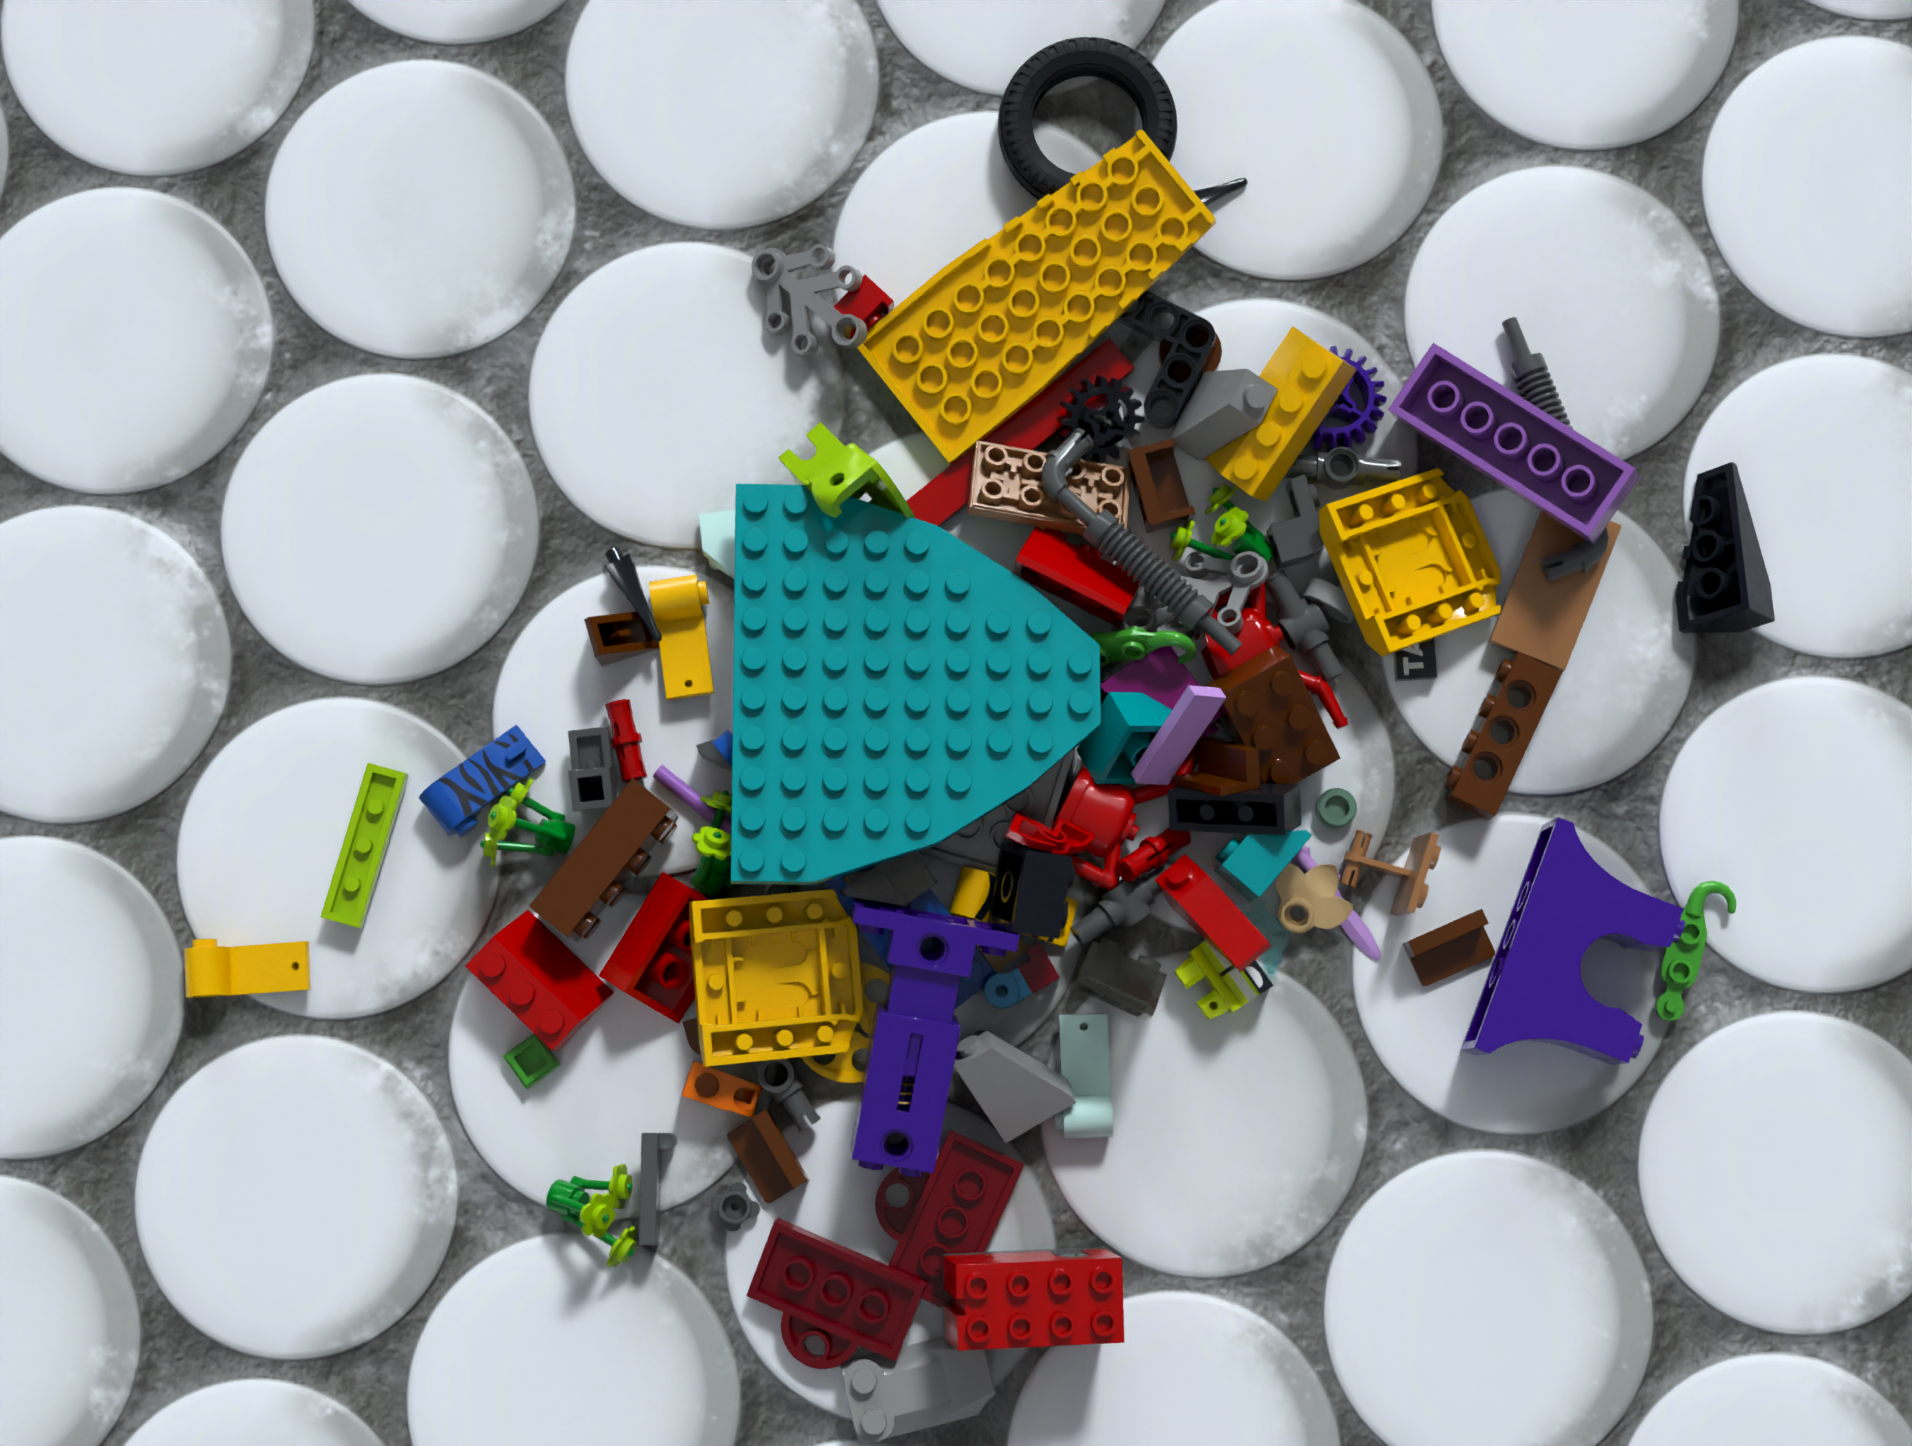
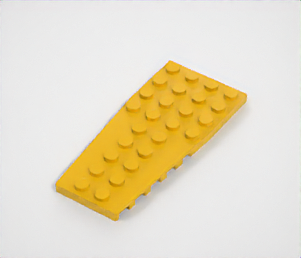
M1138 130L1135 137L1116 150L1113 148L1104 154L1102 160L1085 172L1080 171L1070 178L1071 181L1051 196L1050 194L1044 196L1036 202L1038 205L1021 217L1016 216L1003 225L1004 228L988 240L986 238L943 267L872 326L867 332L866 340L857 347L949 464L952 465L974 448L977 440L982 441L1040 394L1216 224L1213 214L1143 130Z

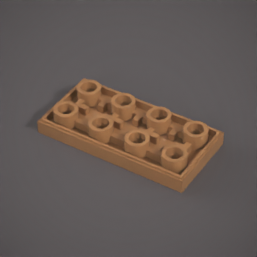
M976 441L973 452L968 515L1083 535L1087 528L1084 523L1057 499L1052 501L1044 491L1041 476L1048 453ZM1080 459L1071 467L1073 472L1066 478L1068 482L1067 488L1098 515L1105 509L1110 511L1119 519L1118 524L1123 523L1125 525L1124 529H1126L1131 468Z
M1540 511L1488 643L1515 654L1519 651L1564 672L1622 525L1612 521L1608 523L1606 527L1609 541L1606 552L1598 563L1590 567V571L1585 573L1579 571L1548 583L1544 577L1548 572H1542L1540 559L1573 549V544L1584 541V538Z

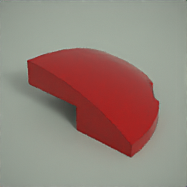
M1016 811L1004 837L1039 851L1073 854L1087 849L1095 835L1062 817L1058 818L1055 826L1051 829L1031 817Z

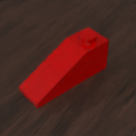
M1186 854L1155 879L1171 908L1239 972H1242L1271 947L1269 941L1209 875Z

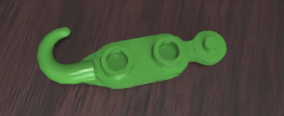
M1132 626L1126 630L1109 633L1096 632L1090 636L1100 645V666L1107 665L1109 662L1127 659L1140 660L1152 651L1166 646H1177L1185 650L1186 653L1177 659L1181 664L1191 661L1195 658L1197 652L1195 643L1189 637L1175 631L1147 632L1141 627Z
M1710 880L1700 883L1693 889L1680 918L1685 921L1682 935L1676 944L1672 942L1669 948H1664L1660 964V977L1665 984V991L1657 998L1655 1011L1665 1021H1673L1682 1016L1685 1006L1681 997L1682 992L1695 982L1707 939L1703 911L1706 897L1712 893L1720 894L1726 899L1728 912L1733 914L1736 911L1734 893L1721 882Z

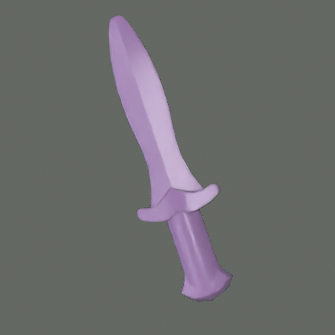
M1303 846L1290 861L1299 866L1304 874L1317 866V863L1311 857L1310 847ZM1337 889L1335 896L1343 899L1339 889ZM1352 910L1349 917L1340 924L1341 927L1365 954L1374 960H1379L1381 955L1373 935L1359 915Z

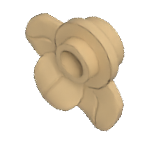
M1289 862L1278 875L1276 889L1281 898V903L1277 913L1279 922L1286 930L1292 933H1304L1313 926L1322 929H1332L1349 917L1353 910V905L1335 896L1339 882L1336 865H1317L1304 874L1297 865ZM1294 906L1303 907L1306 912L1305 917L1301 919L1293 917L1291 908Z

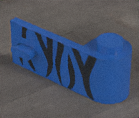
M515 725L428 786L420 794L419 799L448 836L457 833L459 837H463L479 824L476 817L480 814L483 807L543 766L546 761L521 729Z

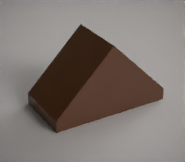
M637 612L592 616L584 619L595 658L601 666L660 648L659 642H655Z

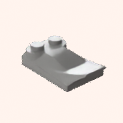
M943 1337L904 1346L896 1362L876 1353L848 1360L840 1365L859 1445L880 1442L886 1438L979 1415L984 1405L995 1395L985 1350L958 1351Z

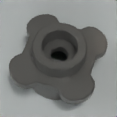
M741 1182L733 1183L727 1193L723 1196H715L711 1202L712 1210L718 1212L725 1220V1228L729 1231L739 1230L742 1222L749 1217L754 1218L758 1216L760 1212L759 1203L751 1200L746 1193V1185ZM733 1203L739 1204L740 1207L737 1211L732 1209Z

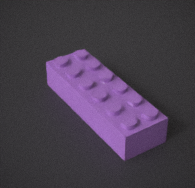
M1435 343L1431 345L1388 408L1397 420L1592 544L1597 541L1640 478L1636 468Z

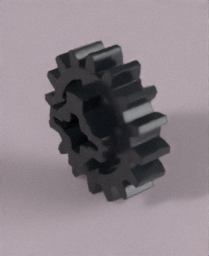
M1097 375L1095 385L1084 378L1081 380L1082 390L1077 391L1070 387L1068 391L1072 396V400L1070 402L1061 401L1059 404L1067 410L1066 415L1057 417V422L1066 425V428L1059 433L1060 437L1064 440L1069 438L1072 432L1078 428L1079 419L1082 430L1085 431V434L1080 439L1083 440L1089 434L1094 442V448L1082 457L1086 461H1089L1094 456L1097 462L1105 463L1106 454L1118 460L1120 459L1118 449L1121 447L1127 450L1133 449L1128 441L1131 436H1141V433L1134 429L1136 423L1144 421L1143 416L1135 413V410L1142 406V403L1135 398L1130 399L1134 390L1126 385L1121 388L1122 381L1113 377L1107 382L1105 377ZM1095 396L1094 400L1087 402L1090 398ZM1120 406L1122 407V410H1123V420H1122L1121 415H1120V413H1119V408H1120ZM1089 415L1105 416L1112 423H1096V420L1090 418Z

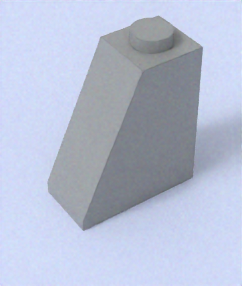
M1249 369L1203 372L1169 439L1173 438L1177 447L1197 460H1203L1260 425L1278 389Z
M985 1031L978 1036L971 1035L963 1039L957 1046L954 1061L955 1069L1005 1143L1076 1103L1072 1086L1067 1078L989 1031Z

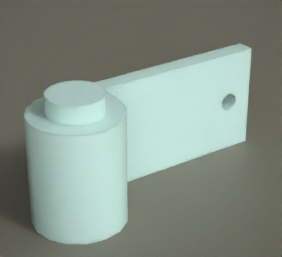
M1108 1013L1059 1014L1061 1075L1067 1078L1072 1086L1076 1103L1054 1115L1055 1131H1063V1139L1113 1137Z

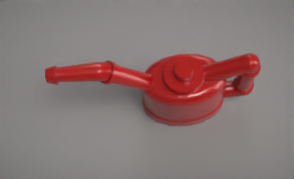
M1265 582L1261 586L1251 589L1248 594L1250 597V607H1244L1241 611L1244 621L1243 627L1237 633L1232 634L1243 644L1233 655H1230L1206 633L1208 643L1200 652L1213 680L1275 645L1281 648L1279 642L1284 640V636L1280 627H1273L1266 620ZM1232 590L1219 596L1212 613L1214 619L1217 620V608L1228 603ZM1228 618L1225 622H1233L1236 618ZM1298 670L1307 690L1313 695L1316 694L1333 720L1332 724L1337 729L1347 726V717H1344L1329 684L1322 680L1321 676L1316 677Z
M1197 743L1174 776L1193 773L1198 763ZM1083 764L1051 829L1055 826L1058 818L1062 817L1094 834L1095 837L1085 851L1104 858V869L1102 870L1073 854H1064L1073 857L1072 864L1075 868V874L1095 883V886L1098 888L1102 887L1109 891L1119 885L1120 878L1116 869V862L1121 859V846L1126 838L1133 841L1140 828L1133 824L1137 814L1132 812L1134 806L1168 795V790L1177 785H1173L1171 780L1168 785L1147 784L1130 790L1120 784H1096Z

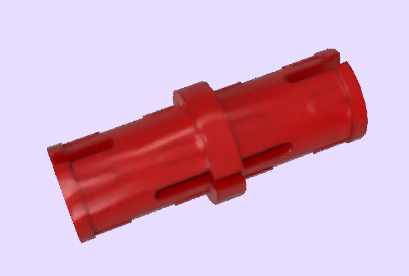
M622 699L605 704L613 736L611 745L612 749L616 750L622 783H629L632 778L636 781L647 778L639 744L643 741L641 733H637L634 724L630 699Z
M1169 827L1155 837L1149 836L1140 842L1139 848L1124 858L1117 860L1116 869L1119 876L1124 881L1132 883L1151 868H1160L1166 864L1170 855L1190 844L1191 836L1189 831H1172Z

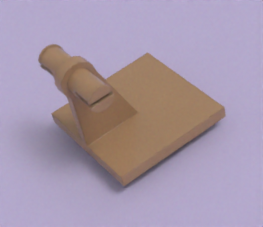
M1356 830L1350 852L1346 851L1344 860L1347 863L1340 884L1356 889L1362 866L1401 878L1390 914L1401 916L1415 913L1416 907L1422 908L1429 886L1424 884L1428 869L1433 870L1435 868L1441 851V847L1436 845L1439 834L1430 832L1413 838L1405 867L1401 868L1365 857L1373 835L1368 832L1365 833V831Z

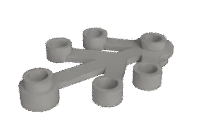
M822 244L814 245L808 251L786 255L777 248H767L754 256L751 265L756 281L765 286L767 314L764 319V325L766 329L774 334L783 335L791 327L790 316L782 311V286L790 293L793 324L791 348L795 353L805 357L813 355L818 348L817 338L810 333L808 308L832 327V337L839 345L847 348H857L867 337V327L862 319L851 314H841L817 294L838 288L848 292L856 291L862 283V274L859 270L845 265L836 272L801 280L790 273L809 266L820 270L830 269L835 262V253L831 248ZM825 251V258L819 263L818 257L821 252ZM775 263V268L770 274V267ZM852 273V280L846 285L845 278L847 274ZM781 316V323L775 328V320ZM856 327L855 335L850 339V331ZM807 338L808 344L806 348L802 350L801 342L803 341V339Z
M1200 551L1190 553L1184 561L1190 577L1181 576V580L1186 579V585L1192 584V590L1197 589L1199 591L1198 596L1203 594L1215 606L1220 595L1232 590L1227 606L1219 611L1217 620L1231 634L1237 633L1244 624L1241 611L1250 590L1261 586L1269 575L1266 560L1251 551L1239 553L1232 560L1209 557ZM1196 563H1203L1199 567H1192ZM1208 573L1223 575L1214 581L1200 579L1208 575ZM1137 606L1125 614L1123 625L1125 629L1132 626H1145L1143 629L1147 632H1157L1158 627L1175 618L1172 616L1173 612H1167V607H1161L1152 611L1145 606ZM1215 606L1213 607L1212 611L1209 613L1211 616H1212V613H1213V611H1214ZM1228 618H1236L1233 622H1225ZM1199 626L1192 632H1189L1186 628L1182 631V634L1189 638L1200 636L1197 640L1193 641L1197 652L1207 646L1208 639L1206 633Z

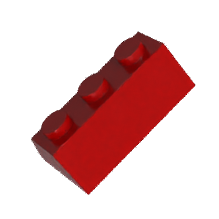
M1035 526L1015 560L1014 574L1028 583L1120 628L1125 614L1128 612L1140 589L1138 586L1139 581L1133 582V576H1127L1128 571H1121L1122 566L1117 567L1101 559L1103 554L1094 547L1081 544L1079 548L1065 541L1067 535L1063 532L1047 528L1043 530Z
M662 872L599 976L621 991L679 1024L695 998L689 929V902L709 899Z
M529 910L525 911L494 935L465 965L552 1051L557 1052L615 994Z

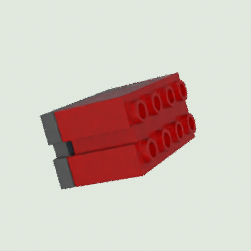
M1103 1247L940 1254L941 1287L950 1294V1303L942 1304V1337L958 1351L1124 1343L1122 1257Z

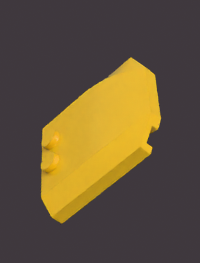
M1439 468L1326 504L1319 509V534L1366 643L1381 657L1490 619L1501 613V604L1496 606V586L1501 584L1499 566L1470 499L1460 489L1455 492L1440 478L1444 473Z
M834 889L689 902V929L698 1037L703 1066L848 1052L851 1036L864 1010L857 928L838 901V896Z

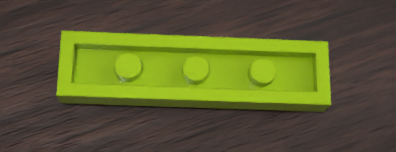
M367 763L320 916L321 918L360 929L363 928L409 777L407 773Z

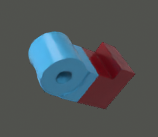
M1040 942L1025 950L1030 958L1029 962L1008 974L998 973L987 980L984 994L991 1006L997 1009L1012 1007L1060 979Z

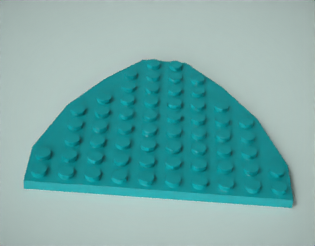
M736 484L731 884L815 885L937 846L1025 792L1099 728L1101 724L1100 645L1027 581L937 525L913 517L907 519L901 513L851 496L839 505L842 513L834 518L820 510L812 494L804 485Z

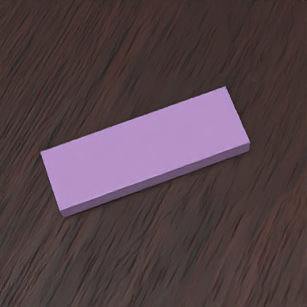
M1191 685L1186 688L1132 770L1131 775L1136 783L1168 785L1172 776L1176 774L1225 701L1226 696L1220 688Z

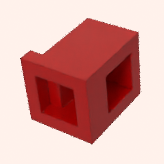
M864 275L861 286L856 291L847 292L833 307L841 314H851L862 319L866 324L868 332L872 326L883 318L881 315L883 312L888 314L894 309V301L869 277ZM856 327L850 331V339L855 335Z

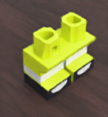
M1206 940L1187 954L1189 958L1174 972L1186 989L1202 978L1213 991L1196 1002L1207 1020L1222 1015L1226 1011L1229 1013L1234 1012L1274 986L1256 960L1242 972H1239L1234 967L1225 975L1220 976V973L1232 964Z

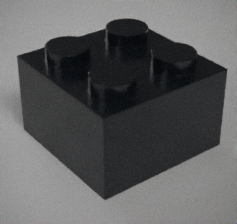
M1001 842L988 922L1011 932L1059 939L1060 929L1065 927L1068 918V908L1065 905L1067 889L1072 887L1075 877V868L1072 864L1073 857L1060 853L1039 851L1023 845Z

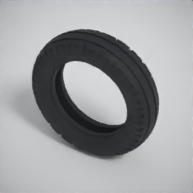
M1078 37L1062 40L1043 48L1031 56L1016 71L1004 92L1000 104L998 137L1008 168L1027 192L1040 200L1047 194L1051 196L1071 181L1070 178L1076 175L1057 167L1046 158L1035 140L1032 127L1034 112L1043 96L1057 84L1075 77H1098L1121 87L1135 102L1141 116L1143 131L1170 162L1177 138L1175 103L1164 78L1143 55L1113 40L1098 37Z

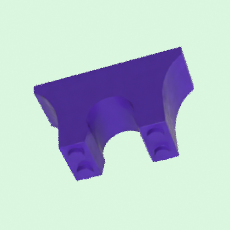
M1557 817L1543 824L1461 1050L1473 1055H1484L1516 1041H1538L1563 1046L1611 1065L1629 1063L1630 1058L1635 1059L1638 1056L1643 1045L1644 1036L1639 1034L1643 1024L1622 1009L1605 1006L1592 998L1585 989L1581 979L1580 966L1582 957L1590 944L1598 938L1614 941L1625 949L1652 952L1669 948L1672 942L1676 944L1679 941L1684 930L1685 921L1680 919L1684 908L1644 894L1611 876L1586 851L1576 833L1573 822Z

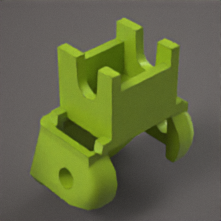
M821 422L806 434L809 441L816 448L813 458L801 460L789 449L778 457L780 462L789 470L797 484L804 485L812 494L820 510L831 517L836 518L842 513L839 505L851 496L859 499L866 493L872 499L868 503L901 513L907 519L909 517L915 518L903 495L883 467L855 443L844 446Z

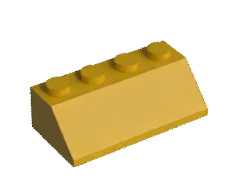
M1292 326L1259 375V377L1278 389L1261 424L1204 459L1222 476L1250 496L1267 502L1357 369Z

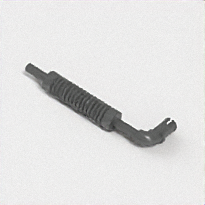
M1516 317L1502 322V326L1517 360L1511 364L1509 369L1515 383H1518L1517 389L1521 390L1520 396L1573 429L1572 426H1569L1570 420L1566 419L1568 416L1564 412V406H1561V399H1558L1559 394L1555 392L1556 386L1553 385V379H1550L1551 374L1546 372L1548 367L1542 353L1531 354ZM1605 527L1594 544L1584 539V541L1573 544V549L1547 558H1541L1542 572H1548V574L1544 575L1547 582H1553L1556 579L1579 571L1583 573L1590 571V567L1598 563L1606 552L1609 541L1607 527Z
M1080 428L1075 429L1072 435L1056 450H1051L1046 455L1047 460L1043 465L1041 476L1046 494L1052 501L1057 499L1084 523L1087 528L1082 536L1094 547L1099 546L1098 550L1100 552L1105 551L1104 556H1110L1111 562L1116 561L1115 566H1122V572L1128 571L1127 576H1133V582L1139 581V587L1145 586L1144 591H1150L1149 596L1151 598L1156 596L1155 601L1157 603L1162 601L1161 607H1167L1168 613L1173 612L1172 616L1174 618L1179 617L1178 622L1189 632H1192L1199 626L1230 655H1233L1243 643L1209 614L1215 605L1203 594L1198 596L1199 591L1197 589L1192 590V584L1186 585L1187 580H1181L1180 574L1175 575V569L1169 570V564L1163 565L1164 560H1158L1159 555L1157 553L1152 555L1153 550L1151 548L1147 549L1146 543L1141 544L1142 540L1140 538L1135 539L1136 535L1134 533L1129 535L1130 529H1124L1125 525L1123 523L1118 524L1119 519L1110 511L1105 509L1098 515L1067 488L1068 482L1066 478L1073 472L1071 467L1088 451L1094 448V442L1088 434L1081 440L1080 438L1085 434V431Z

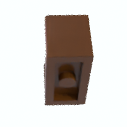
M1173 438L1130 449L1127 451L1125 458L1128 468H1131L1130 476L1147 533L1183 524L1187 519L1193 520L1195 516L1193 506L1188 504L1174 456L1175 443Z

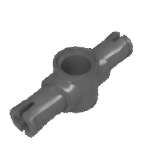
M1338 447L1330 452H1316V455H1299L1284 478L1306 475L1307 479H1314L1315 483H1324V485L1334 490L1345 489L1349 485H1363L1364 481L1393 483L1400 480L1401 471H1398V469L1401 467V460L1399 458H1365V454H1356L1350 448ZM1337 460L1343 461L1349 468V475L1343 477L1335 475L1330 468V463Z
M1283 569L1269 576L1265 581V586L1280 610L1278 615L1281 619L1277 621V624L1290 648L1294 652L1300 650L1302 655L1306 654L1319 676L1327 683L1343 674L1345 671L1327 643L1329 640L1327 634L1330 632V628L1320 608L1313 601L1308 603L1305 598H1300Z
M1168 860L1160 868L1152 869L1140 878H1136L1132 883L1121 879L1116 888L1111 891L1105 890L1101 893L1100 897L1102 900L1097 903V908L1070 927V931L1076 941L1082 947L1086 946L1110 928L1116 930L1121 927L1123 930L1147 916L1152 911L1150 905L1155 902L1154 897L1161 893L1155 879L1173 863Z
M788 1059L750 1063L758 1075L760 1085L769 1091L776 1104L781 1102L798 1128L799 1133L809 1127L802 1116L803 1114L806 1115L812 1125L821 1119L801 1090L804 1085L796 1075L794 1065ZM774 1063L783 1064L788 1071L787 1081L778 1087L772 1086L766 1078L767 1069Z

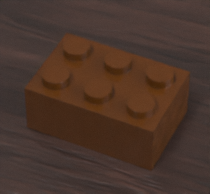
M1277 645L1206 684L1207 687L1220 688L1226 696L1219 711L1235 743L1259 749L1260 783L1296 784L1340 759L1291 655Z

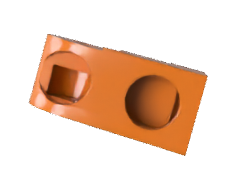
M693 1060L681 1096L752 1118L763 1087L713 1067H705L702 1063Z

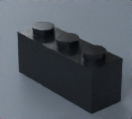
M1260 783V788L1224 796L1181 786H1175L1168 790L1169 825L1172 831L1287 835L1301 825L1300 785Z

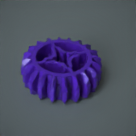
M1331 346L1329 351L1338 356L1337 347ZM1351 348L1346 349L1343 357L1340 358L1357 370L1339 395L1338 402L1330 408L1311 436L1315 439L1312 445L1314 450H1319L1322 442H1327L1328 452L1337 448V442H1340L1342 447L1350 449L1352 447V439L1359 445H1362L1366 441L1364 432L1374 434L1377 430L1374 421H1381L1384 417V412L1378 407L1385 405L1387 397L1377 394L1385 386L1384 381H1371L1378 372L1377 368L1370 367L1365 371L1362 368L1367 360L1365 356L1359 357L1357 362L1350 360L1353 354ZM1353 382L1361 391L1363 412L1356 408L1357 403L1350 398L1349 388ZM1332 417L1339 418L1344 422L1347 420L1352 422V424L1340 428L1322 425L1324 421Z

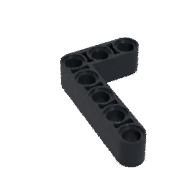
M1146 291L1138 298L1137 308L1130 313H1123L1116 321L1171 347L1143 405L1145 415L1152 426L1158 429H1169L1177 423L1216 347V335L1212 324L1206 319ZM1159 313H1169L1174 318L1173 324L1166 330H1158L1152 325L1154 317ZM1204 330L1209 335L1208 342L1202 347L1191 346L1187 342L1191 332ZM1177 365L1189 367L1191 375L1188 380L1182 383L1172 381L1169 375L1173 367ZM1159 400H1167L1173 404L1172 413L1166 418H1157L1152 415V407Z

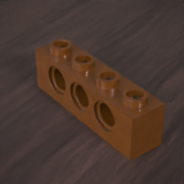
M1519 651L1510 660L1506 658L1502 660L1494 676V680L1499 682L1493 696L1490 694L1485 696L1477 713L1478 716L1482 717V721L1477 731L1472 729L1469 731L1460 751L1466 753L1460 767L1456 765L1452 767L1444 783V787L1449 789L1445 800L1487 820L1496 816L1562 674L1561 671ZM1510 689H1517L1522 692L1525 697L1523 708H1515L1508 702L1507 693ZM1498 724L1506 728L1509 734L1506 744H1499L1492 739L1490 732L1492 725ZM1477 760L1486 761L1491 766L1492 776L1490 780H1482L1476 776L1474 764Z

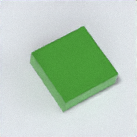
M532 1034L503 1055L526 1089L532 1087L561 1065L548 1046L535 1034Z

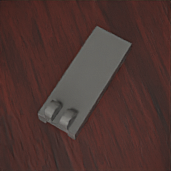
M641 1133L639 1245L659 1244L662 1149H672L676 1146L677 1138L672 1133Z

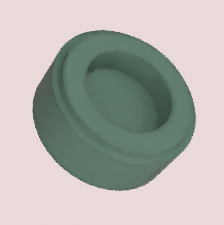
M1332 788L1325 791L1318 798L1315 812L1318 820L1324 826L1331 829H1341L1350 824L1355 818L1357 804L1353 795L1347 790Z

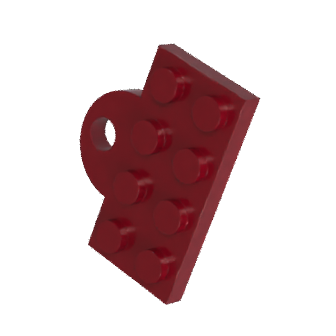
M950 1130L936 1160L934 1173L924 1172L923 1177H912L899 1173V1167L891 1171L881 1182L875 1200L876 1215L880 1225L890 1237L899 1242L888 1266L927 1282L928 1284L922 1297L923 1300L942 1308V1304L950 1303V1294L941 1287L940 1254L985 1252L1025 1164ZM895 1183L905 1185L910 1193L908 1203L899 1208L891 1206L886 1200L888 1187Z
M778 1218L773 1223L746 1296L783 1312L781 1319L782 1338L786 1348L796 1360L811 1368L830 1369L846 1362L859 1346L896 1362L900 1357L928 1283ZM807 1336H819L825 1343V1353L821 1355L812 1354L806 1347Z

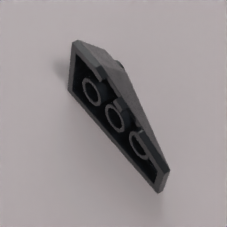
M1730 462L1698 474L1689 518L1693 523L1689 546H1684L1682 559L1686 560L1683 581H1678L1675 594L1679 631L1682 633L1742 632L1775 621L1771 584L1737 465Z

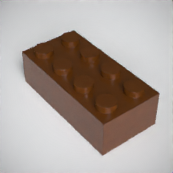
M632 778L529 907L566 937L577 942L582 936L588 939L600 925L602 920L598 916L607 905L611 908L614 907L627 891V888L623 885L632 873L639 876L652 860L649 852L659 841L662 845L665 844L676 831L678 826L674 821L678 818L677 814Z

